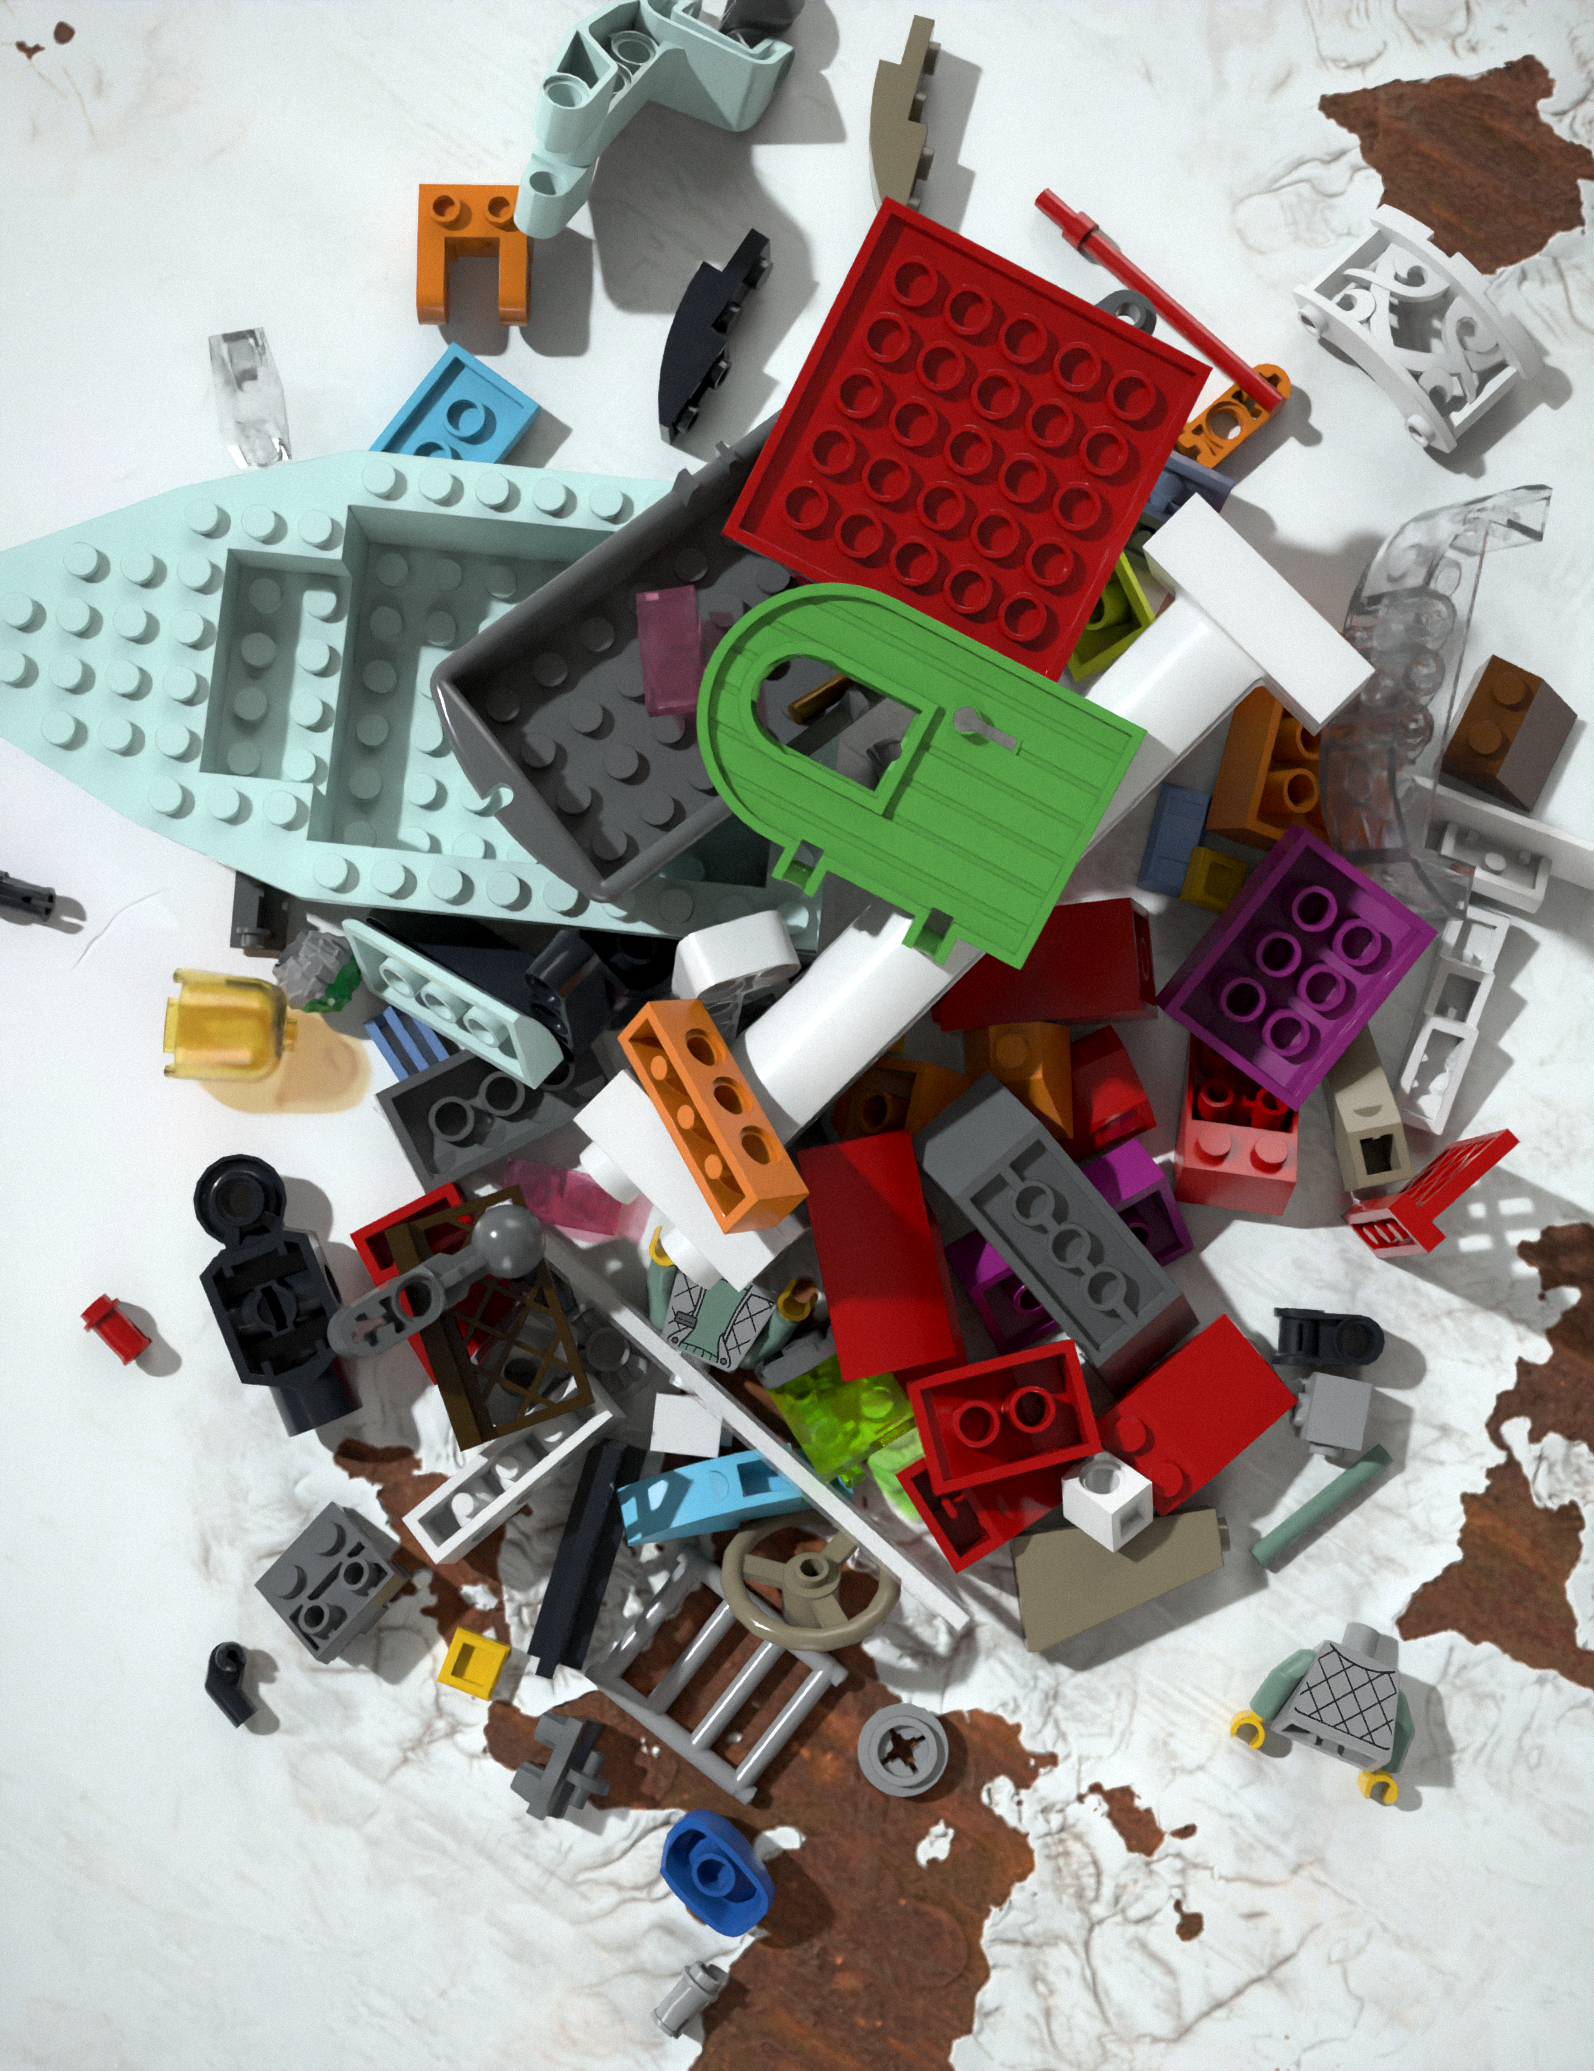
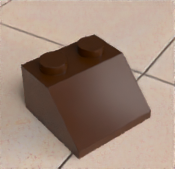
M1493 654L1476 670L1430 766L1529 814L1536 804L1578 715L1543 678Z

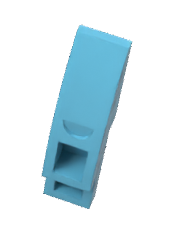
M842 1442L794 1450L791 1448V1443L779 1445L843 1504L852 1501L854 1492ZM758 1449L674 1469L617 1490L627 1547L739 1528L740 1522L743 1520L821 1507Z

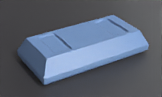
M1162 782L1136 887L1180 898L1193 847H1203L1207 833L1204 829L1213 794Z

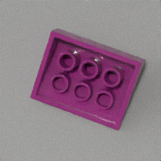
M1292 823L1153 1001L1166 1014L1297 1112L1439 932L1307 829Z

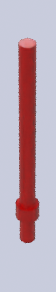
M1046 188L1039 194L1034 205L1063 230L1061 237L1077 251L1084 249L1129 290L1138 291L1145 295L1153 304L1156 314L1270 415L1280 408L1286 398L1098 232L1099 225L1085 212L1080 211L1076 213L1049 188Z

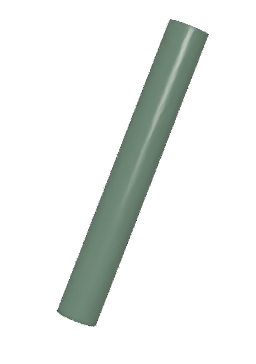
M1380 1444L1376 1445L1250 1548L1249 1552L1262 1568L1268 1565L1390 1465L1393 1459Z

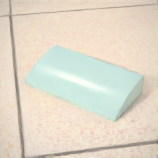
M348 916L342 922L369 992L533 1089H536L564 1059L554 1036L537 1020L373 925L352 916Z

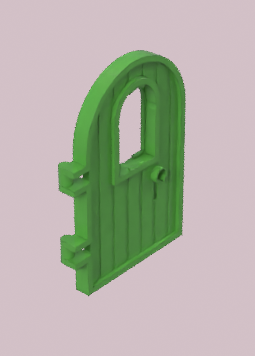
M818 583L789 589L770 597L743 615L723 637L710 658L699 690L696 721L698 744L702 760L718 794L740 820L757 833L785 848L771 874L772 877L780 881L783 879L803 890V893L813 898L828 870L913 914L914 917L901 939V944L912 949L914 947L933 957V961L944 965L956 940L959 938L1021 970L1148 732L1140 726L889 595L867 587L846 583ZM792 659H811L916 712L900 744L902 748L901 756L896 761L890 763L875 792L782 744L767 732L760 720L757 703L762 682L776 666ZM962 707H969L975 711L979 720L1017 739V742L1013 749L1010 750L973 730L960 731L954 725V714ZM802 839L824 850L815 869L793 858ZM933 907L954 918L944 936L924 926Z

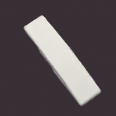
M1455 900L1416 1013L1393 1091V1097L1402 1123L1434 1134H1442L1480 1033L1477 1025L1496 977L1493 973L1494 966L1512 921L1508 916Z

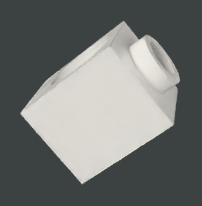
M658 1392L656 1394L650 1451L718 1458L720 1446L731 1447L734 1427L700 1396Z
M1102 1447L1103 1452L1090 1455L1084 1461L1076 1462L1061 1478L1063 1512L1066 1519L1114 1553L1153 1522L1152 1482Z

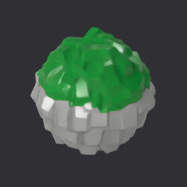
M304 928L296 936V940L288 945L280 954L281 958L277 961L278 963H275L272 970L273 975L277 979L276 987L285 997V1004L291 1010L300 1009L306 1014L311 1012H319L321 1014L332 1011L340 1012L347 1003L352 1001V993L359 987L362 981L360 977L361 971L350 943L345 936H336L329 932L309 931Z

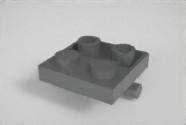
M331 1501L254 1586L315 1660L328 1665L344 1651L359 1633L366 1635L389 1610L387 1603L412 1577V1574L399 1561L396 1560L392 1563L344 1507Z

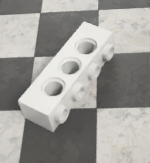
M586 1373L596 1403L497 1438L402 1518L435 1564H455L627 1419L593 1374ZM573 1375L546 1398L556 1403H561L580 1396ZM539 1403L526 1415L547 1408V1406Z

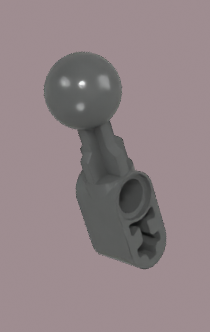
M504 1204L488 1210L477 1221L472 1232L470 1245L452 1256L438 1253L405 1274L388 1280L337 1311L331 1318L327 1329L328 1341L332 1349L338 1355L347 1359L378 1356L431 1324L441 1313L467 1298L470 1285L486 1275L491 1274L499 1278L514 1279L528 1274L539 1264L545 1252L546 1235L542 1223L534 1213L519 1205ZM406 1285L415 1287L422 1298L421 1309L414 1317L407 1315L400 1305V1294ZM379 1316L387 1322L378 1324L366 1331L364 1334L365 1341L355 1342L352 1339L351 1333L358 1328L357 1322L376 1319Z

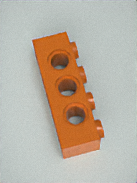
M701 999L648 1001L617 1039L724 1235L777 1227L809 1194V1191Z

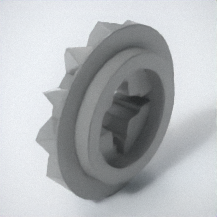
M900 1702L879 1708L862 1727L857 1751L861 1769L871 1784L887 1794L906 1797L920 1794L938 1781L945 1770L949 1748L946 1733L942 1724L924 1707ZM894 1728L896 1733H900L905 1740L913 1737L917 1739L924 1735V1738L918 1741L919 1744L912 1749L915 1758L913 1761L917 1769L912 1770L909 1763L905 1764L901 1757L894 1758L893 1760L889 1758L881 1762L893 1748L892 1734L889 1729Z

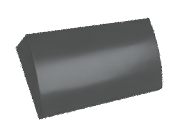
M599 1037L577 1063L571 1064L562 1060L536 1089L524 1084L471 1051L464 1049L373 1096L426 1195L572 1122L618 1074Z

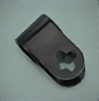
M1274 1307V1316L1279 1319L1278 1353L1272 1355V1364L1323 1367V1364L1364 1366L1376 1361L1383 1352L1385 1344L1384 1333L1379 1324L1370 1317L1325 1313V1310ZM1352 1324L1361 1326L1368 1336L1367 1348L1358 1356L1349 1355L1342 1347V1334Z

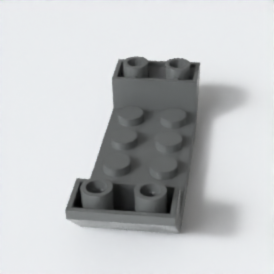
M987 1071L911 1138L918 1166L938 1189L952 1199L1070 1339H1074L1075 1346L1081 1351L1079 1355L1116 1398L1200 1324L1179 1287L1042 1123L991 1072Z

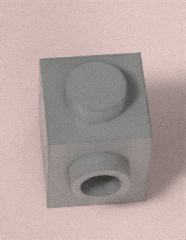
M1307 1371L1303 1393L1296 1392L1294 1394L1298 1402L1290 1409V1425L1297 1426L1295 1438L1310 1441L1309 1452L1340 1459L1343 1458L1344 1448L1361 1451L1373 1384Z

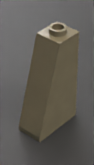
M1208 1505L1175 1509L1164 1517L1159 1512H1154L1153 1522L1114 1553L1075 1524L1020 1532L1009 1540L1024 1647L1028 1653L1041 1652L1224 1567L1222 1552L1230 1551L1231 1548L1225 1517L1217 1518L1216 1509Z

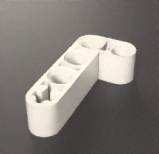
M764 911L708 927L686 936L677 945L670 1000L701 999L727 1047L736 1037L744 994L783 982L793 977L801 969V964L781 912Z

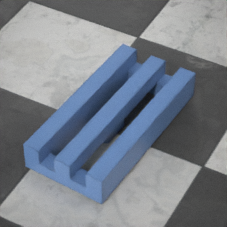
M390 1005L375 1018L371 1017L362 1023L399 1082L411 1075L381 1030V1028L388 1024L419 1072L430 1067L399 1018L405 1012ZM411 1016L438 1060L442 1061L450 1057L436 1032Z

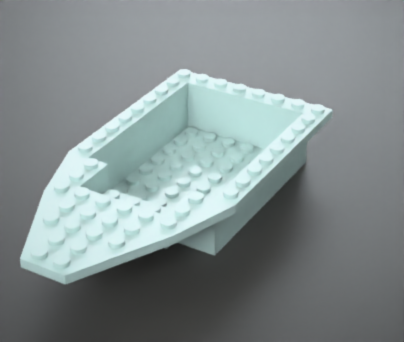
M355 449L178 487L0 552V737L140 827L304 901L679 940L699 930L764 911L781 912L795 951L817 954L825 875L813 898L803 893V890L783 879L780 881L772 877L771 874L785 848L754 831L740 820L735 813L621 899L611 903H598L586 898L582 893L558 878L534 859L494 817L500 808L512 801L513 792L510 789L499 788L490 797L481 800L465 776L450 747L430 692L432 673L441 661L672 490L674 482ZM840 734L809 756V758L836 771ZM802 839L793 858L815 869L824 850Z

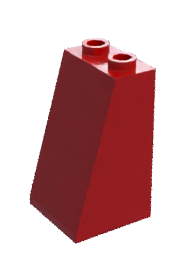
M1131 897L1054 906L1021 970L986 953L949 989L946 998L940 1004L930 1008L933 1022L935 1024L940 1023L941 1032L956 1036L964 1035L989 1025L1042 1021L1064 1026H1082L1159 1019L1157 1004L1153 1001L1156 998L1149 911Z

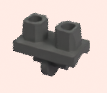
M544 1712L534 1731V1740L554 1750L546 1768L532 1760L524 1761L518 1767L510 1785V1788L530 1803L526 1811L527 1814L540 1821L545 1820L546 1816L563 1819L569 1805L583 1810L590 1793L602 1796L608 1795L612 1783L599 1774L607 1756L600 1751L594 1750L605 1723L591 1716H569L558 1712Z

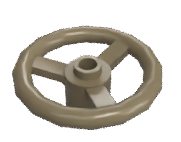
M820 1507L755 1518L743 1525L724 1551L720 1584L731 1613L754 1636L786 1650L825 1652L857 1644L883 1626L901 1597L902 1579L874 1555L880 1570L878 1591L869 1606L848 1621L839 1606L840 1569L862 1543L824 1508ZM852 1511L895 1550L890 1537L867 1516ZM800 1524L828 1525L840 1529L821 1553H802L791 1558L787 1564L750 1555L759 1541L779 1529ZM743 1579L781 1589L783 1591L782 1612L789 1625L767 1616L749 1598Z

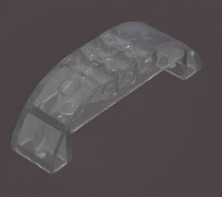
M1544 484L1525 485L1449 503L1424 511L1405 522L1379 546L1364 568L1351 597L1341 636L1375 671L1366 686L1322 728L1319 747L1318 787L1323 820L1332 849L1425 922L1465 921L1476 870L1475 865L1424 848L1484 554L1542 542L1553 488Z

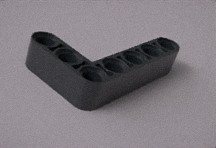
M372 908L364 916L365 922L540 1022L554 1036L563 1054V1060L568 1063H577L611 1023L612 1016L600 959L583 939L570 931H560L535 959L473 918Z

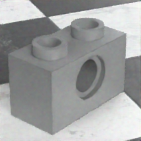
M524 1291L520 1293L527 1298L529 1297ZM515 1300L494 1328L511 1335L525 1304ZM531 1308L517 1338L548 1352L557 1333L553 1318ZM569 1323L574 1341L578 1348L577 1328ZM489 1333L470 1358L471 1362L493 1372L507 1341ZM560 1342L554 1356L568 1362ZM514 1345L499 1376L530 1390L544 1359ZM515 1358H527L535 1364V1367L529 1372L520 1374L512 1372L506 1365ZM550 1363L536 1393L546 1397L543 1392L555 1377L562 1380L570 1371ZM476 1373L483 1393L489 1379ZM495 1383L486 1402L493 1424L497 1426L516 1419L526 1396ZM533 1400L527 1413L539 1403Z

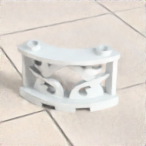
M1383 204L1369 217L1372 227L1307 287L1299 284L1291 292L1300 309L1297 317L1307 332L1314 337L1322 336L1339 347L1377 382L1404 417L1405 430L1417 444L1423 447L1431 445L1449 453L1457 446L1455 440L1521 379L1530 381L1545 366L1529 335L1515 314L1510 311L1505 316H1502L1495 304L1484 294L1491 286L1484 276L1461 253L1457 252L1449 258L1444 252L1433 245L1430 240L1434 238V231L1406 213ZM1384 253L1375 273L1366 270ZM1409 272L1414 273L1425 282L1421 287L1403 285L1409 280L1407 275ZM1352 282L1370 288L1369 291L1352 289L1343 294L1341 300H1347L1354 304V309L1350 311H1344L1332 302ZM1441 295L1450 304L1442 325V339L1447 354L1423 353L1394 346L1389 322V297L1404 302L1416 303L1429 301ZM1367 321L1369 331L1362 325ZM1460 322H1465L1475 335L1474 337H1466L1464 335L1461 344L1465 350L1464 352L1461 349L1456 334V324ZM1491 367L1497 368L1478 387H1475L1473 373L1481 372ZM1411 374L1421 375V377L1416 382ZM1457 376L1464 399L1442 418L1429 399V392L1439 391L1444 398L1445 406L1453 393L1452 377Z

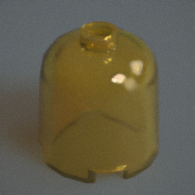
M176 968L173 974V982L183 984L180 998L168 997L163 1053L174 1054V1063L165 1065L164 1076L166 1079L241 1084L262 1083L271 1078L280 1068L285 1051L295 1052L299 1019L288 1018L287 1001L282 991L272 982L255 977L191 968Z

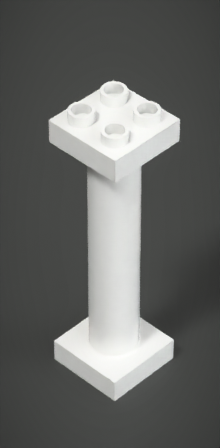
M1197 492L1142 546L1151 575L1175 600L1080 695L1148 732L1079 861L1254 688L1264 686L1315 736L1366 686L1375 671ZM877 897L728 1046L730 1053L785 1150L836 1102L986 952L958 938L944 965L933 961V957L914 947L910 949L901 944V939L914 915ZM933 907L924 926L944 936L954 918ZM633 1067L621 1070L573 1119L593 1140L579 1155L586 1171L608 1194L621 1203L628 1205L643 1192L674 1225L661 1238V1244L665 1252L687 1277L705 1289H711L724 1277L738 1292L742 1291L784 1256L811 1229L806 1200L804 1198L775 1228L724 1235Z

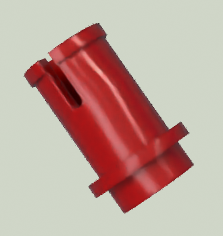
M105 1293L80 1315L86 1323L83 1329L87 1333L93 1330L122 1360L121 1363L127 1366L145 1351L153 1341L118 1307L121 1301L118 1298L112 1301Z

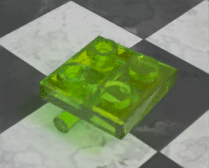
M837 1352L795 1379L776 1388L766 1389L824 1484L840 1476L847 1488H854L860 1485L865 1480L866 1474L859 1463L916 1427L910 1401L891 1372L843 1382Z

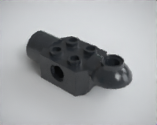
M245 1154L220 1158L208 1166L197 1181L193 1203L196 1218L204 1231L221 1244H224L226 1248L221 1249L199 1278L241 1383L269 1387L288 1437H293L325 1425L363 1407L344 1357L338 1355L332 1349L327 1336V1329L331 1318L337 1311L345 1307V1303L316 1231L287 1227L283 1218L287 1204L284 1182L275 1168L259 1157ZM239 1184L248 1186L255 1194V1207L246 1216L234 1212L229 1202L231 1191ZM356 1331L351 1333L352 1339L357 1336Z

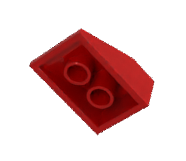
M1224 1312L1096 1413L1094 1419L1100 1442L1112 1455L1152 1482L1153 1506L1164 1517L1208 1483L1298 1402V1399L1229 1315Z
M1074 1339L1060 1340L905 1381L934 1496L1103 1452Z

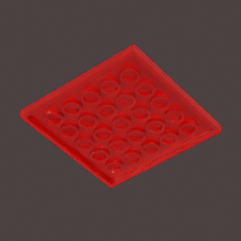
M885 196L725 524L721 536L815 584L846 583L880 591L1058 683L1213 368L894 199Z

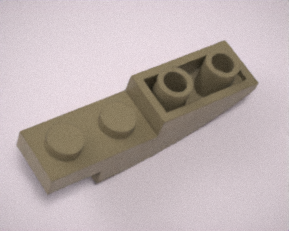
M915 14L901 64L879 59L873 87L869 129V171L872 195L877 212L885 196H888L919 213L921 199L913 197L917 179L928 180L935 148L926 146L928 125L921 124L928 93L922 92L920 89L924 74L930 76L935 74L942 43L933 41L935 20Z

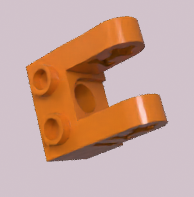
M419 184L416 307L420 325H448L451 262H458V257H499L498 306L500 325L529 326L534 238L524 234L514 223L513 215L519 185Z

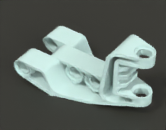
M615 0L607 3L578 23L569 26L540 84L532 122V131L538 142L521 177L513 215L514 223L520 231L533 238L547 239L560 233L588 199L597 158L648 100L731 132H741L751 128L760 119L786 79L793 64L796 49L773 36L767 37L753 49L740 44L697 20L703 0Z

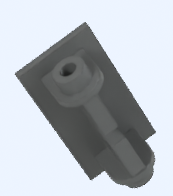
M236 870L230 948L284 951L287 940L290 894Z

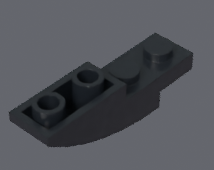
M751 228L722 272L706 261L702 262L688 285L675 313L664 349L658 390L661 440L670 446L679 432L687 435L694 427L702 411V406L698 404L709 388L714 391L718 390L727 378L732 362L729 361L728 339L722 336L721 332L729 335L733 331L744 310V307L740 304L751 289L758 292L763 287L773 269V263L770 261V239Z

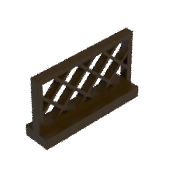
M520 1184L419 1220L384 1230L399 1275L405 1274L436 1255L433 1252L426 1230L449 1222L468 1231L469 1233L462 1245V1250L471 1244L472 1232L477 1221L490 1207L512 1200L513 1205H519L528 1209ZM478 1212L472 1226L458 1220V1218ZM543 1255L541 1261L535 1267L538 1278L528 1298L498 1284L501 1279L499 1277L493 1276L491 1280L483 1277L477 1282L488 1288L474 1317L451 1307L441 1313L434 1322L419 1330L460 1452L596 1403L545 1255ZM406 1285L404 1290L413 1316H416L421 1309L422 1298L415 1287ZM541 1287L549 1308L535 1302ZM495 1290L525 1304L511 1335L480 1321ZM531 1308L552 1317L557 1333L548 1352L517 1338ZM456 1318L470 1324L464 1338ZM477 1328L507 1341L493 1372L471 1362L467 1347ZM560 1342L568 1362L554 1356ZM514 1345L544 1359L530 1390L499 1376ZM550 1363L572 1372L580 1396L556 1403L536 1393ZM476 1373L489 1379L483 1393ZM495 1383L526 1396L516 1419L497 1426L493 1425L486 1405ZM533 1400L547 1406V1408L526 1415Z

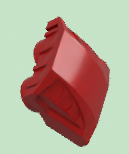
M1111 1024L1070 1043L1074 1139H1060L1056 1141L1074 1163L1157 1127L1144 1088L1124 1045Z

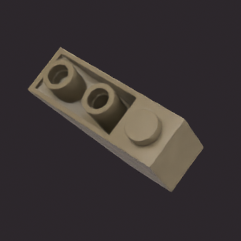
M1367 1023L1321 1080L1345 1192L1414 1178L1403 1123Z

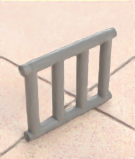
M686 1543L680 1549L679 1556L676 1559L680 1562L678 1567L605 1661L601 1664L597 1660L594 1665L588 1667L584 1677L729 1795L734 1796L747 1806L752 1802L757 1791L754 1783L831 1684L837 1687L847 1678L849 1671L826 1651L788 1650L813 1671L739 1767L734 1769L709 1748L786 1649L764 1640L692 1734L665 1713L737 1620L730 1611L720 1584L722 1568L689 1543ZM698 1578L724 1600L649 1697L646 1698L624 1681L621 1676ZM746 1588L749 1598L767 1616L789 1625L784 1617Z

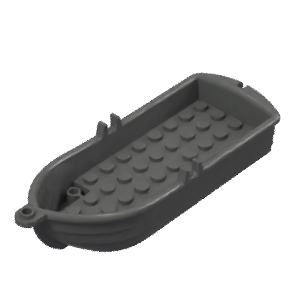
M1115 291L1095 305L1116 317L1128 316L1134 321V327L1150 335L1154 333L1157 323L1155 308L1151 301L1138 291ZM781 409L731 447L722 440L714 446L715 459L695 474L691 475L686 467L678 472L672 490L441 661L432 673L430 692L442 728L465 776L481 800L490 797L499 788L510 789L513 792L512 801L500 808L494 817L534 859L594 902L611 903L621 899L734 814L718 794L702 760L696 726L697 702L703 675L710 658L730 628L743 615L763 601L789 589L801 587L782 566L721 536L725 524ZM792 659L776 666L762 682L757 708L764 728L774 739L809 757L887 697L866 686L858 689L854 684L847 689L839 702L799 726L791 719L787 706L839 674V672L811 659Z

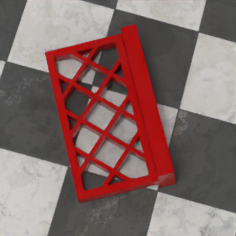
M1507 1128L1451 1143L1394 1195L1356 1202L1340 1217L1377 1258L1430 1253L1446 1238L1432 1221L1520 1141Z

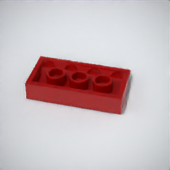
M909 1128L796 1151L800 1176L809 1191L805 1200L843 1382L956 1356Z

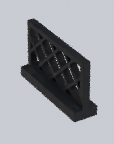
M605 1437L588 1451L527 1651L528 1655L540 1658L535 1675L552 1680L562 1665L582 1670L624 1532L617 1490L639 1481L648 1449Z

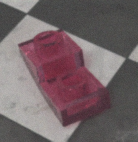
M695 586L637 593L640 659L649 718L697 711L699 690L706 670V661L701 648L699 598Z
M508 1158L502 1189L520 1184L528 1209L537 1216L540 1222L615 1236L622 1203L608 1194L589 1173L525 1159Z

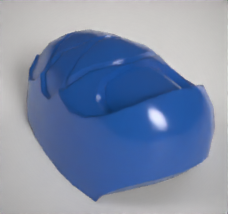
M699 1808L680 1817L668 1832L663 1847L660 1873L674 1894L703 1922L724 1936L738 1937L754 1927L770 1909L777 1890L765 1864L757 1857L748 1840L723 1816L714 1811Z

